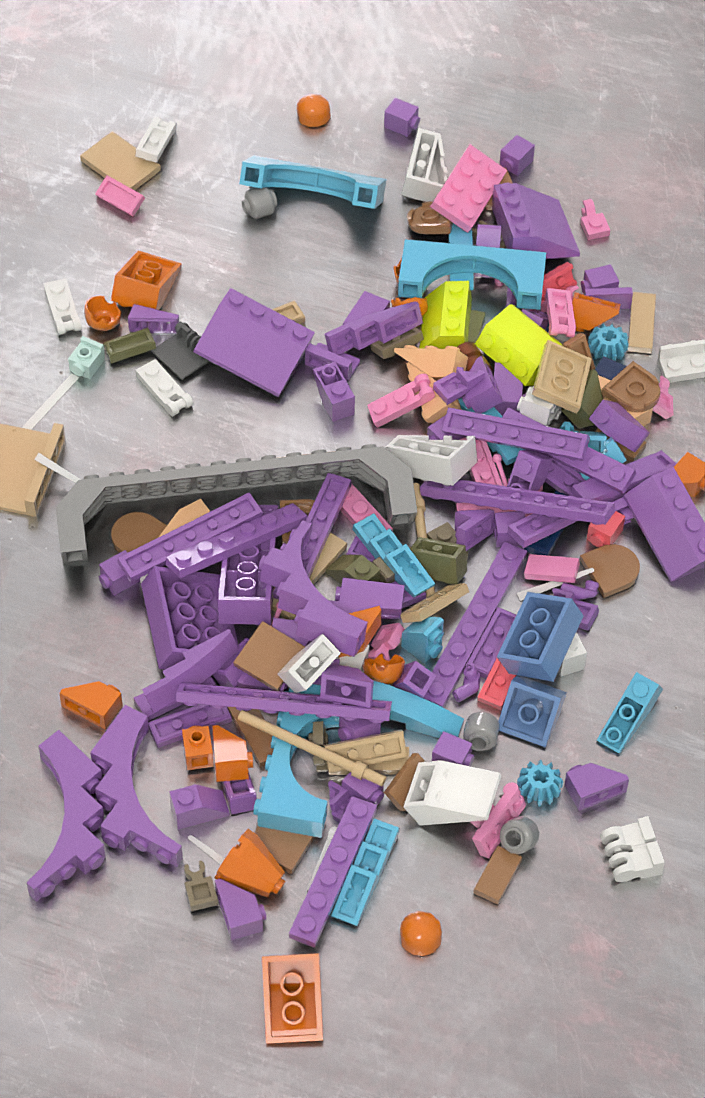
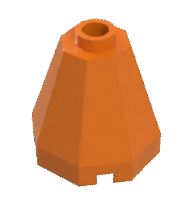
M247 829L238 839L240 844H237L235 847L233 846L217 870L214 878L216 880L222 879L245 891L269 897L272 892L277 895L286 882L282 879L285 872L259 836L250 829Z

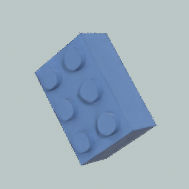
M527 592L497 655L498 660L509 674L553 682L584 615L572 598Z

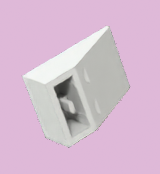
M441 760L419 762L403 807L419 825L488 820L502 775L499 772Z

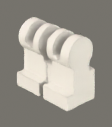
M648 816L639 818L636 823L607 828L600 834L602 843L606 845V855L610 857V867L614 868L613 876L615 881L626 882L638 877L643 879L663 875L665 862L658 842L655 841L656 837Z

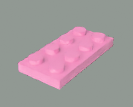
M470 144L430 207L468 233L491 198L494 185L500 183L507 170Z

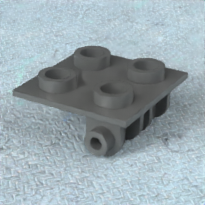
M179 322L175 326L176 334L158 345L156 349L151 350V352L182 380L210 361L193 352L201 336L192 330L187 323Z

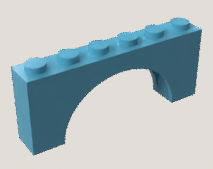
M253 155L242 161L239 184L256 188L285 187L315 191L346 199L352 202V205L375 209L383 202L387 179Z
M405 239L399 275L398 297L422 298L426 288L435 280L449 274L472 272L491 276L504 283L513 292L517 308L541 310L546 252Z
M312 684L307 690L298 693L320 695L321 686ZM291 688L289 689V691H288V690H285V691H284V692H292V693H294ZM279 711L276 726L306 739L309 737V733H313V722L323 721L326 729L339 727V717L319 718L315 714L294 716L289 714V712ZM272 736L271 748L274 749L273 754L267 755L265 770L268 773L267 777L262 776L259 792L262 793L261 799H256L253 815L258 816V827L322 838L327 817V800L309 794L298 784L293 776L290 763L298 747Z

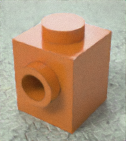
M191 726L188 729H182L187 770L214 767L209 726Z

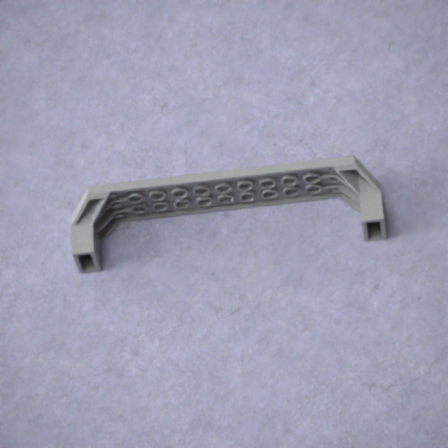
M366 444L361 446V449L351 450V447H340L336 449V452H326V450L320 449L314 450L308 455L293 452L281 458H276V455H266L261 457V460L251 461V458H240L236 460V463L226 464V461L221 460L211 462L209 466L193 463L181 469H175L174 466H166L160 468V471L150 472L149 469H139L135 471V474L127 475L124 472H113L109 474V477L100 478L99 475L95 474L84 476V479L76 482L56 507L63 563L88 560L84 526L107 504L325 480L327 473L345 478L355 477L384 493L387 522L390 526L412 524L417 515L412 469L383 446L376 447V444Z

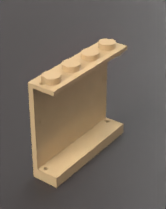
M54 423L50 433L0 424V510L37 517L53 470L34 459L40 453L54 463H57L66 440L63 424Z

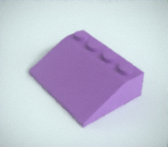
M517 183L494 185L492 210L498 226H501V235L507 249L546 252V259L580 257V251L558 199Z
M230 288L220 302L193 352L279 397L304 358L305 349L312 342L315 332Z
M154 566L142 581L141 587L159 669H167L185 660L183 652L230 629L238 646L234 625L219 624L218 595L221 575L194 572L179 578L169 568Z

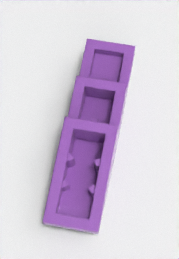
M415 301L391 307L351 321L325 333L328 351L340 355L353 347L361 350L378 340L386 343L423 323L419 303Z
M230 629L183 652L185 660L163 670L165 678L142 689L154 713L176 701V692L180 683L202 684L239 651Z

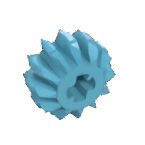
M602 323L600 328L594 327V330L588 337L589 349L591 354H594L595 360L602 359L603 356L614 361L616 359L622 360L624 353L628 350L627 333L623 332L622 327L614 328L613 323L610 326Z
M541 759L538 761V765L530 761L527 764V768L520 770V777L517 779L520 795L523 797L527 796L528 804L535 800L539 807L543 801L550 805L553 802V798L560 796V789L563 787L560 770H553L552 762L545 766Z

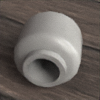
M267 187L246 191L244 200L241 201L245 214L249 213L254 219L273 214L275 207H277L275 193Z
M473 713L466 721L463 738L472 743L473 750H489L497 742L500 730L499 722L490 713Z
M520 816L506 822L500 831L502 846L512 854L526 853L535 847L539 840L538 826L528 817Z

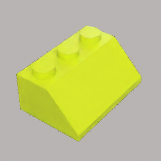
M445 281L425 297L428 310L422 319L421 331L424 340L420 341L419 349H425V346L445 349L446 346L457 347L462 343L468 342L472 305L469 281Z
M513 304L507 306L485 325L475 343L479 349L495 362L501 363L525 386H534L542 352L547 340L562 346L558 340L549 335L548 332Z

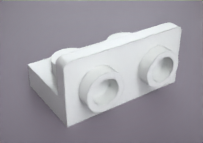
M692 340L685 343L661 346L657 360L661 374L670 383L704 378L705 340Z

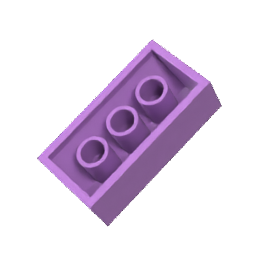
M674 467L652 475L623 495L670 583L705 568V522Z

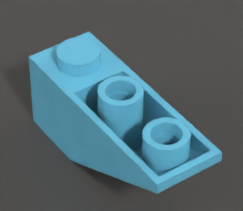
M636 672L597 741L620 754L652 710L663 688Z

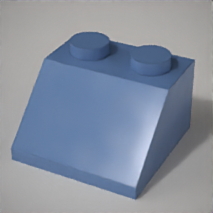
M517 675L511 680L498 721L499 731L546 747L560 716L567 692Z

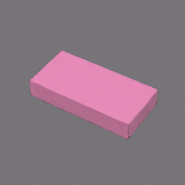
M108 175L95 193L98 198L134 217L145 200L143 195Z
M529 554L524 572L525 579L575 583L580 565L579 558Z

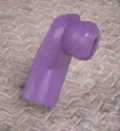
M587 580L585 588L564 582L561 590L572 592L577 600L588 599L598 594L599 583Z
M468 666L464 669L463 686L452 691L453 697L457 702H461L478 692L481 676L475 666Z

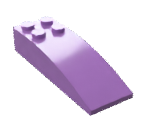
M259 505L263 511L262 516L278 510V505ZM277 537L222 560L218 595L219 624L260 625L263 621L271 625L274 587L260 582L261 570L258 567L263 555L267 556L272 547L276 548Z

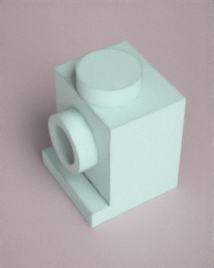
M82 336L80 344L68 358L69 370L77 376L91 379L105 361L104 345Z

